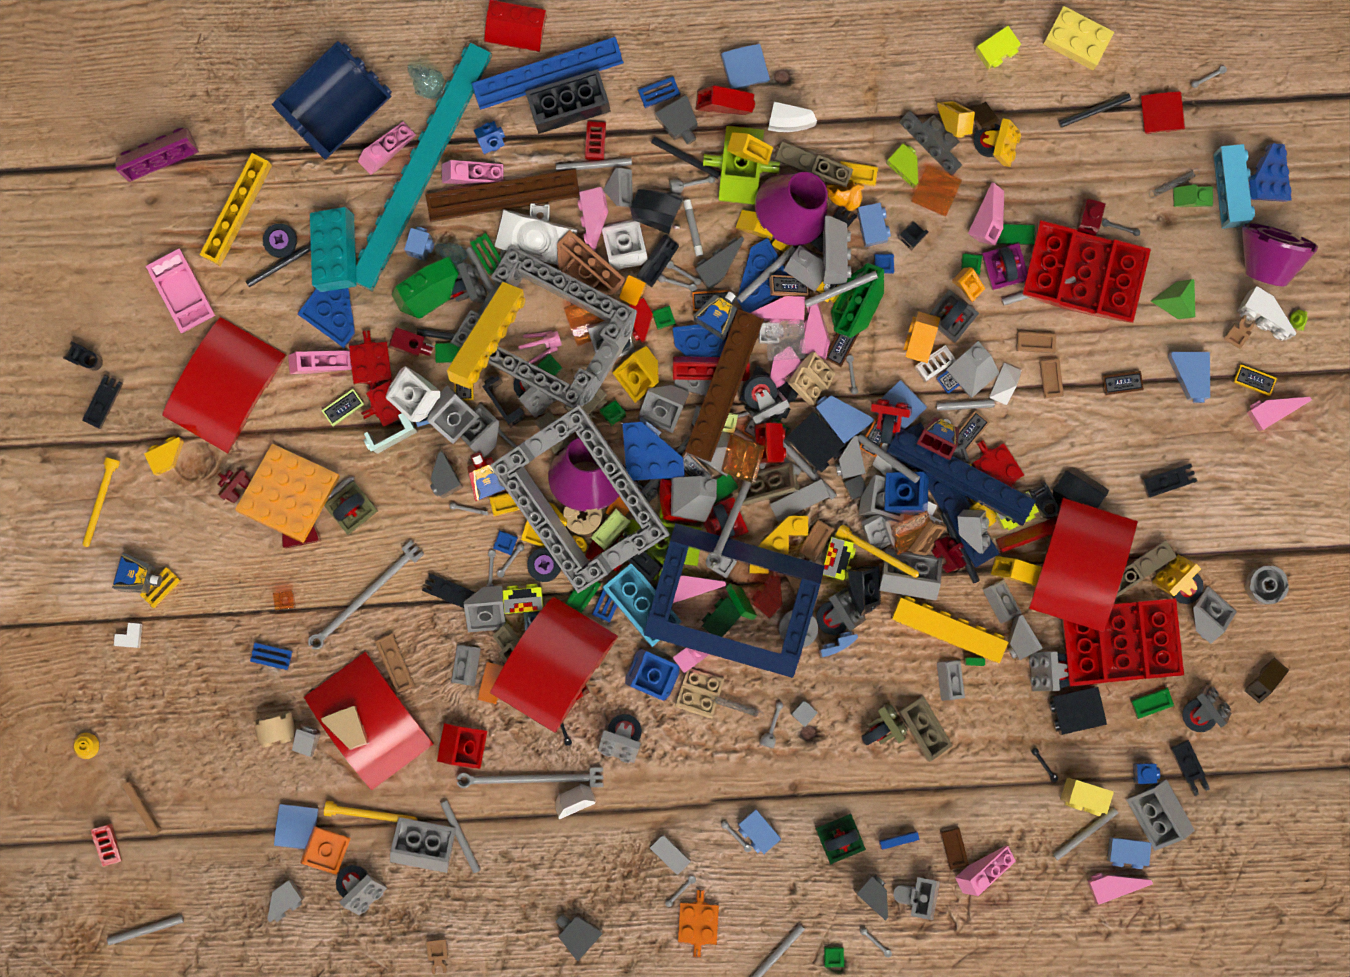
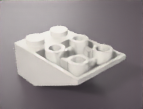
M1257 286L1246 294L1237 309L1241 317L1247 315V321L1255 320L1258 328L1264 331L1269 330L1274 333L1273 336L1281 341H1286L1296 335L1294 328L1274 296Z

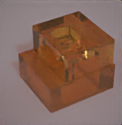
M294 591L273 593L275 610L296 608ZM284 597L288 598V604L286 605L283 604Z

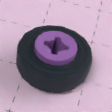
M283 223L269 226L263 235V246L271 256L284 258L289 256L296 248L297 236L294 230Z
M539 548L533 551L528 558V572L537 581L550 582L561 571V568L547 548Z

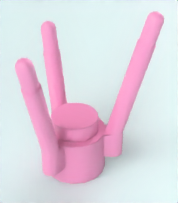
M552 330L543 333L524 334L523 338L543 337V339L520 345L518 349L544 343L546 348L550 347V349L529 361V363L533 364L551 352L558 351L557 347L561 346L558 332H552Z

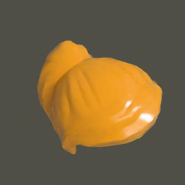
M854 181L848 182L847 187L829 184L826 186L828 198L836 205L844 206L848 211H854L861 204V190L864 189V185L862 183L855 185Z

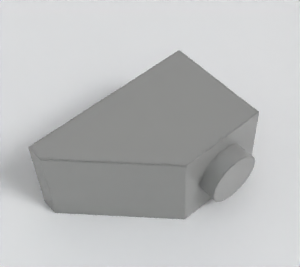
M857 436L851 439L839 458L838 464L835 465L837 475H841L842 480L866 473Z

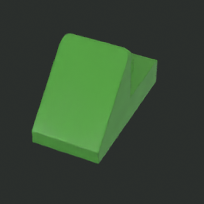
M1197 184L1173 188L1174 207H1212L1213 187H1197Z

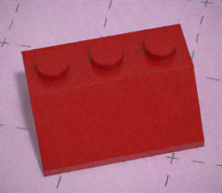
M490 0L486 17L484 42L540 52L547 18L546 10Z

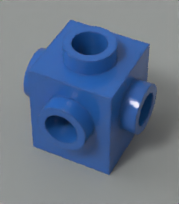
M495 121L485 123L481 127L474 129L483 154L496 151L500 147L505 146L502 140L505 137L501 127L497 128Z

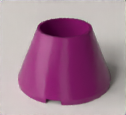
M809 172L775 175L767 179L756 194L755 211L761 226L774 235V239L788 245L808 244L815 240L823 231L825 216H827V189L818 176ZM791 193L799 196L805 202L807 209L799 206L793 200Z
M1245 223L1242 227L1246 275L1267 284L1287 286L1318 250L1316 243L1304 237L1299 239L1292 236L1291 232L1254 223H1250L1249 227H1246L1247 224Z
M580 438L573 440L555 456L550 464L548 481L551 492L563 505L578 511L600 510L611 505L619 497V494L601 468L593 471H583L574 467V465L580 462H592L595 464L597 462Z

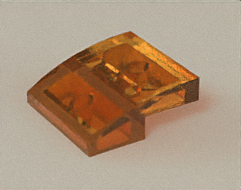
M927 165L911 202L946 217L962 179Z
M574 304L564 307L577 346L591 342L587 327L605 320Z
M731 434L721 471L736 478L755 483L765 446Z
M928 511L893 525L892 536L895 539L894 550L897 555L910 550L913 543L930 521Z

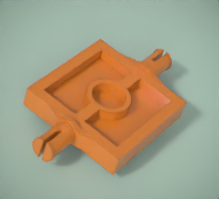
M696 890L695 902L680 903L678 942L694 945L693 957H701V945H717L719 905L704 902L705 890H701V898L700 890Z

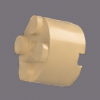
M565 507L563 516L568 520L566 526L573 533L586 536L594 533L600 527L603 518L601 509L583 511L588 513L586 516L587 520L583 521L582 518L578 519L581 511Z
M291 711L264 716L265 720L261 721L259 718L253 720L258 743L261 744L262 748L272 746L274 742L279 740L280 743L292 741V738L295 737L296 729Z

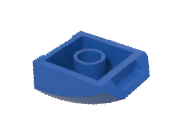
M640 649L635 654L625 677V684L665 701L670 696L679 676V665Z

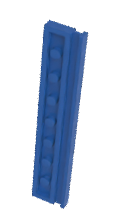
M616 37L471 83L481 110L525 96L526 91L597 69L602 71L624 62Z

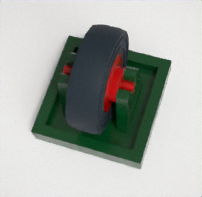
M851 813L815 828L830 865L866 850Z

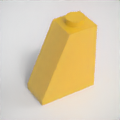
M996 556L991 575L1036 587L1042 567L1018 559Z

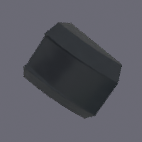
M638 189L630 207L632 219L670 234L675 217L682 206L684 196L661 189Z
M1073 468L1066 470L1053 488V497L1060 505L1063 498L1098 508L1109 490L1086 474Z
M855 566L845 570L848 591L860 616L872 612L881 604L879 566Z

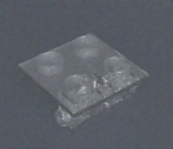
M804 320L765 322L768 361L806 358Z

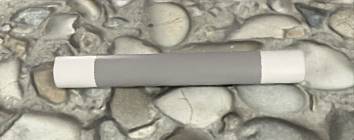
M685 200L683 203L696 257L702 256L703 251L691 200Z

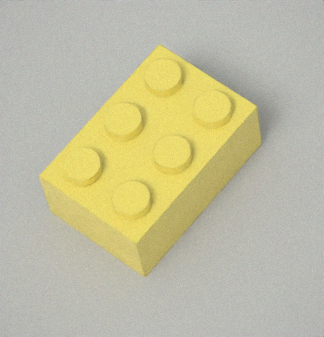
M1063 6L1043 45L1094 70L1114 31Z
M1067 778L1060 800L1065 801L1064 805L1081 811L1084 807L1083 811L1101 816L1102 813H1108L1114 792Z

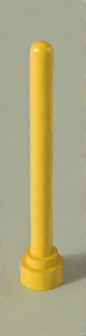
M105 457L103 464L106 470L82 544L84 547L90 546L113 471L115 472L116 468L118 469L120 464L118 460Z
M843 524L839 527L835 538L856 544L912 577L916 578L919 576V572L916 569L853 535L849 527Z
M327 800L324 808V816L329 817L343 814L398 822L399 818L417 821V818L413 816L342 807L335 804L334 801Z

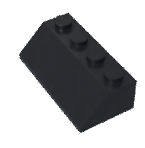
M598 69L525 92L538 134L611 112Z

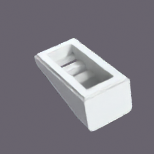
M945 345L930 355L928 363L920 362L914 368L924 382H927L954 363L956 359ZM944 352L950 361L946 362L940 353ZM938 356L943 365L940 366L934 357ZM930 360H931V361L934 363V365L936 366V368H937L936 370H934V369L932 368V366L930 365V363H929ZM924 364L928 367L931 374L928 375L926 370L923 368Z

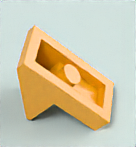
M971 267L963 268L952 280V283L961 288L967 299L971 302L985 289L976 272Z
M628 275L621 291L620 299L636 306L646 291V283Z

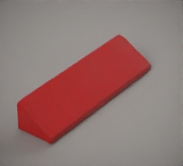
M675 356L673 357V380H712L720 357ZM750 359L741 381L749 379Z
M1057 517L996 539L999 552L1003 553L1052 535Z

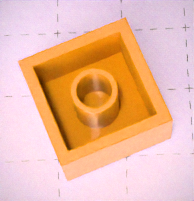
M919 311L917 317H912L909 332L912 334L907 335L903 349L907 351L905 357L928 363L940 317Z

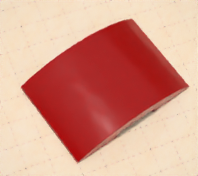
M1040 220L1022 295L1074 312L1134 323L1151 249L1115 239L1109 240L1078 232L1076 229ZM1073 276L1076 279L1074 283H1065L1066 280Z
M220 317L185 367L171 393L162 416L222 451L229 453L246 425L247 418L265 388H268L284 361L286 354Z
M1063 498L1029 609L1104 632L1127 564L1138 521Z
M552 597L515 646L498 675L490 694L556 733L576 703V698L596 668L598 669L617 640L618 635L557 598Z
M1176 598L1114 604L1104 632L1063 620L1069 686L1184 676Z
M366 651L303 697L333 743L371 790L375 789L434 745ZM356 706L369 744L350 750L322 722L321 718Z

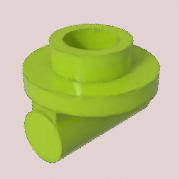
M1302 310L1294 311L1289 320L1292 327L1296 330L1304 331L1308 312Z

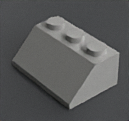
M825 216L823 227V284L847 283V278H851V266H848V260H851V248H847V242L851 241V230H847V223L831 216Z
M886 548L885 553L916 569L919 572V576L916 578L883 560L879 591L937 600L941 585L942 558Z
M1166 779L1149 786L1127 799L1149 842L1152 843L1154 851L1184 840L1195 831Z
M399 818L390 851V862L447 873L456 828Z

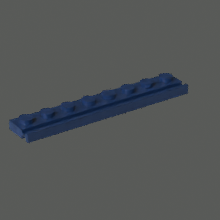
M920 422L906 430V432L920 438L925 428ZM929 477L928 490L941 512H948L959 535L958 515L963 510H970V503L965 495ZM959 535L975 568L1000 554L991 538L990 546L982 554L978 553Z
M902 429L896 433L887 450L889 455L920 472H924L927 476L1021 526L1024 525L1036 500L953 456L948 460L918 445L919 438Z

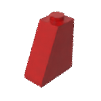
M713 85L697 91L696 110L747 115L753 113L755 108V94Z

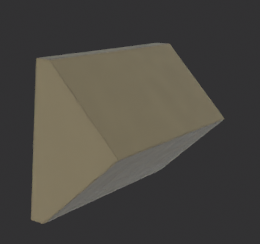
M789 462L757 471L742 506L800 491L793 463ZM746 475L737 477L738 493L742 487Z
M924 696L898 710L928 762L933 761L953 746Z

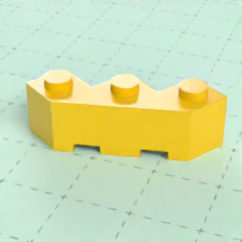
M788 516L757 547L788 555L789 536H808V516ZM749 565V574H769V570Z

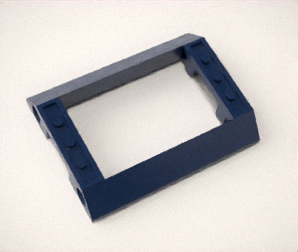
M675 523L644 636L794 678L825 566L727 539L721 557L801 579L788 629L783 640L781 654L668 622L688 548L711 553L714 552L720 538L718 535Z

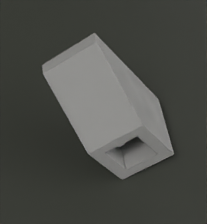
M963 510L958 515L959 535L978 553L983 554L987 547L990 546V536L987 534L989 519L986 517V510Z
M309 726L297 729L292 751L312 757L321 734L316 733L317 729Z
M292 879L272 892L268 913L269 922L274 919L278 922L286 916L285 911L290 908L293 911L302 905L300 901L304 899V896Z

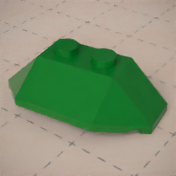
M446 257L422 268L395 286L391 295L401 312L421 319L450 300L455 280L459 273L451 258Z
M867 263L863 268L851 274V278H847V282H850L873 271H876L878 276L877 279L839 295L831 310L834 332L852 338L868 328L884 295L883 268Z

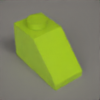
M902 144L887 160L886 164L915 189L918 184L916 151L911 146Z

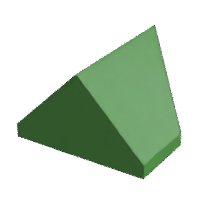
M1195 280L1177 281L1152 299L1151 302L1177 319L1195 318Z

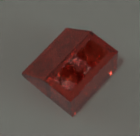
M778 574L775 577L771 575L763 584L766 588L762 592L758 590L751 598L754 601L751 605L768 620L783 604L781 580Z

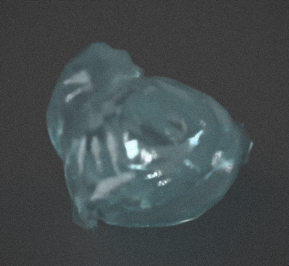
M423 64L408 66V73L410 78L413 79V86L417 95L427 99H436L443 94L444 77L438 70L427 68Z
M456 243L436 244V253H439L442 259L450 257L458 273H460L457 265L463 263L468 256L465 248Z

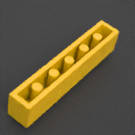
M251 153L199 254L202 258L221 267L272 167L269 161Z
M505 282L501 283L447 369L449 381L469 389L473 383L478 381L481 370L488 365L489 358L492 353L496 352L499 341L506 336L507 328L511 323H514L517 312L525 305L526 299L524 298L523 289Z
M905 596L904 599L899 598L891 620L995 663L1001 662L1008 644L1004 640V636L997 633L990 635L986 633L987 629L976 625V628L968 625V621L958 618V621L950 618L951 614L940 611V613L932 611L934 607L923 603L920 606L915 604L916 600Z

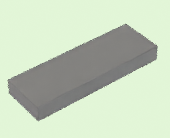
M821 479L800 489V491L770 504L779 522L830 497Z

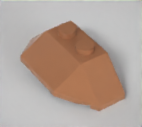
M571 230L557 243L559 271L606 295L615 294L626 282V279Z

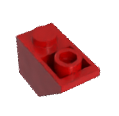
M644 298L640 299L636 306L629 305V307L637 311L632 334L636 342L640 340L641 344L646 341L653 319V313Z

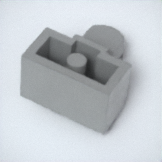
M917 877L916 887L907 885L897 886L894 890V898L898 903L912 906L911 916L933 920L940 881Z

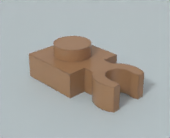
M1247 315L1242 316L1239 324L1235 322L1224 340L1239 349L1242 348L1252 333L1250 330L1254 328L1256 322L1253 320L1252 323L1247 324L1245 322Z
M447 940L426 941L428 961H434L431 969L432 974H436L437 966H441L443 973H446L447 966L443 960L448 959Z

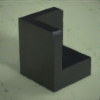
M912 222L899 235L898 239L912 251L927 236L929 231H924L915 222Z

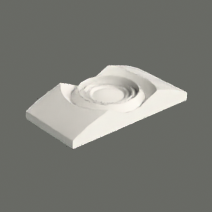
M504 209L495 247L508 251L510 246H513L538 260L558 265L557 243L569 230L577 235L578 229Z

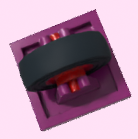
M1019 243L982 253L992 291L1025 282L1027 268Z

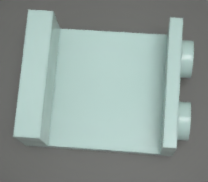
M401 413L398 416L405 427L404 430L376 444L372 435L366 432L364 433L366 438L363 441L368 450L370 449V451L378 454L417 433L413 422Z

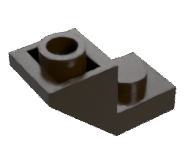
M987 102L970 109L975 112L974 122L978 130L984 128L985 131L996 127L994 123L998 122L999 119Z
M1274 657L1261 669L1259 677L1246 687L1245 692L1258 703H1261L1275 690L1289 672V669Z

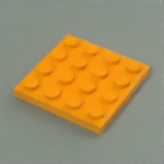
M271 444L235 510L244 516L304 543L340 476L331 470Z

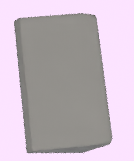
M1004 579L983 590L1001 624L1021 614Z
M457 644L452 683L475 685L480 648Z
M960 660L938 662L937 670L941 700L965 698Z
M664 834L650 847L677 875L691 862Z

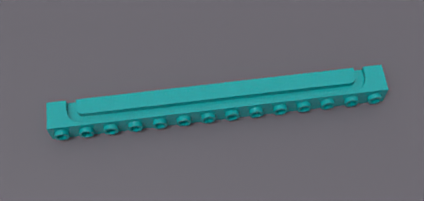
M472 43L463 49L461 54L463 58L460 64L457 63L452 72L454 76L451 81H447L444 87L445 94L437 100L435 105L437 109L434 114L429 116L427 120L428 127L426 131L423 130L418 138V141H420L419 145L411 151V160L408 165L405 164L401 172L403 176L400 182L397 181L392 190L394 192L393 196L385 202V211L383 215L378 216L375 223L377 227L374 232H370L367 238L368 245L359 253L358 259L360 260L356 266L357 285L373 292L379 281L381 273L384 271L474 94L471 83L481 80L483 72L492 59L491 52Z

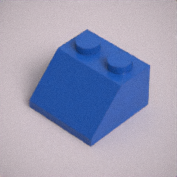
M901 472L886 473L885 511L906 515H927L929 477L924 472H914L920 476L918 482L915 483Z

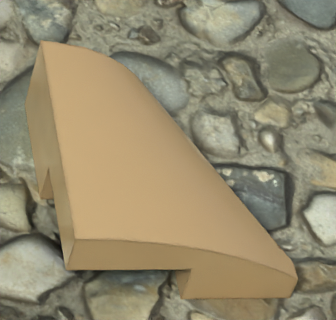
M356 706L321 718L322 722L350 750L369 744Z

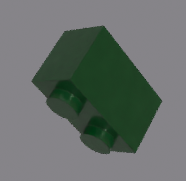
M721 597L714 605L717 609L712 614L708 612L701 620L704 623L702 627L710 634L723 637L741 617L733 601L728 597L725 600Z

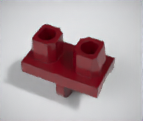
M241 468L233 476V472L230 469L225 475L219 472L218 476L222 479L217 485L222 490L218 495L223 500L227 499L235 503L239 499L240 494L233 489L237 484L247 489L251 482L246 472Z
M948 536L934 542L936 546L931 552L937 558L942 556L945 558L946 562L942 564V568L946 573L961 569L967 565L962 558L964 556L961 552V549L964 547L963 543L956 544Z

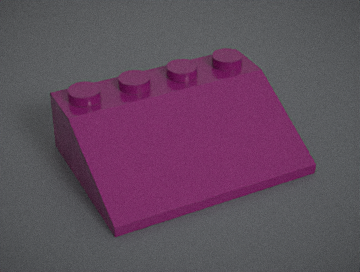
M178 128L169 136H159L155 139V142L150 144L143 143L134 151L127 150L122 152L121 156L116 158L115 168L117 172L128 182H131L199 153L191 132L187 128Z

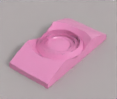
M180 248L146 266L181 334L215 316L206 295Z

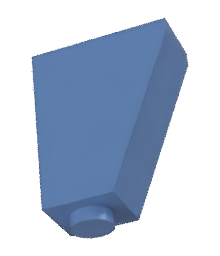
M1170 352L1168 354L1169 362L1187 400H1193V403H1205V400L1210 398V352Z
M824 396L816 402L818 406L815 410L844 444L874 422V419L833 396L829 398Z

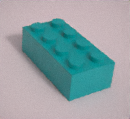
M346 207L311 212L312 286L320 292L357 287L354 214Z

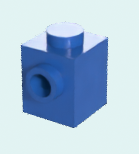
M1133 763L1134 783H1157V779H1160V769L1157 767V764Z

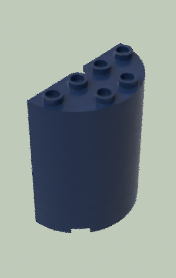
M339 41L272 103V106L324 160L332 155L392 97L390 95L392 91L385 84L382 86L379 84L380 81L377 75L372 70L367 72L365 70V63L358 56L354 58L350 54L352 50L347 44H341Z

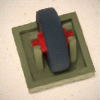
M354 481L324 505L347 535H350L378 512Z
M885 703L878 709L881 716L869 723V731L861 737L866 745L875 741L883 744L895 737L899 744L907 737L908 729L903 721L899 722L896 718L898 714L895 708Z

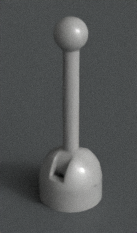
M709 176L707 179L682 183L679 179L669 180L670 191L679 194L687 186L707 182L714 183L715 177Z
M781 702L776 703L777 709L769 733L761 737L760 745L774 749L776 739L773 731L779 712L783 708V703Z

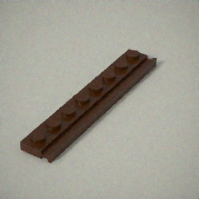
M576 169L425 195L430 222L502 211L504 209L530 206V204L538 205L579 198L580 191Z
M738 309L687 444L686 454L711 463L764 318Z

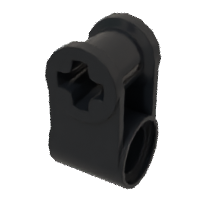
M70 342L71 347L63 359L92 371H97L102 367L103 360L98 354L87 350V348L77 343ZM95 357V363L89 366V359Z
M1042 481L1041 485L1034 489L1027 490L1032 499L1036 500L1035 505L1043 518L1051 519L1058 513L1059 506L1045 481ZM1045 505H1051L1054 508L1053 514L1045 512Z

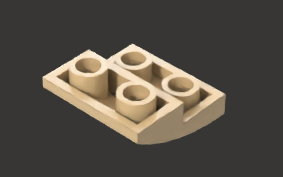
M811 352L796 369L788 384L809 405H815L822 389L828 390L835 373L815 352Z
M689 669L686 671L675 707L712 719L716 707L715 699H718L717 697L720 695L724 679Z

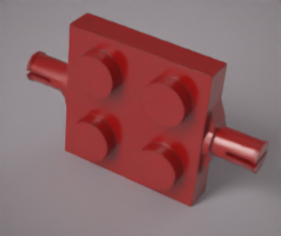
M368 330V338H366V331H362L364 343L349 346L354 385L367 384L370 390L377 387L378 383L392 380L387 342H371V331Z
M394 379L366 392L371 408L361 412V415L369 412V414L363 416L364 420L375 415L384 427L400 419L398 415L401 412L386 399L388 388Z
M984 440L979 442L977 445L983 454L971 465L1014 489L1012 485H1014L1016 480L1023 477L1024 473L1005 443L989 450Z

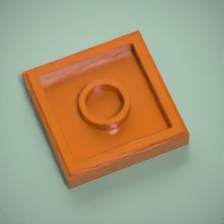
M314 826L300 863L337 875L351 838Z

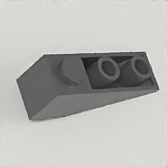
M743 236L739 239L735 237L728 242V247L717 249L712 253V258L709 260L705 258L696 264L695 272L708 290L724 280L744 242Z

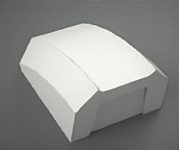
M774 102L768 130L775 132L805 130L816 126L817 120L812 110Z
M628 220L603 227L602 233L609 264L615 270L619 271L623 268L641 266L647 261L639 222Z
M406 366L400 369L386 394V399L411 422H420L426 418L436 401L440 398V391L434 385Z
M581 783L562 794L559 793L555 802L559 819L595 804L596 799L591 787Z

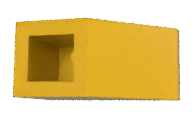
M170 437L165 440V444L161 446L158 444L148 448L149 452L144 453L154 475L158 476L175 468L184 444L182 438Z

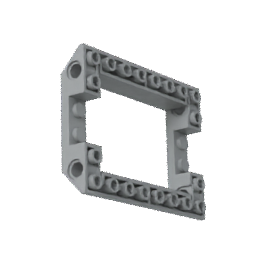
M510 246L491 276L495 282L492 290L477 313L470 310L451 343L459 348L462 347L502 282L518 287L524 278L609 322L608 326L606 325L600 334L604 341L587 369L579 368L571 385L499 346L496 352L491 354L488 363L572 409L580 404L584 406L593 399L630 339L637 311Z
M581 404L490 465L577 593L608 575L614 568L636 554L639 555L670 535ZM573 432L577 433L641 526L640 529L588 561L523 467Z

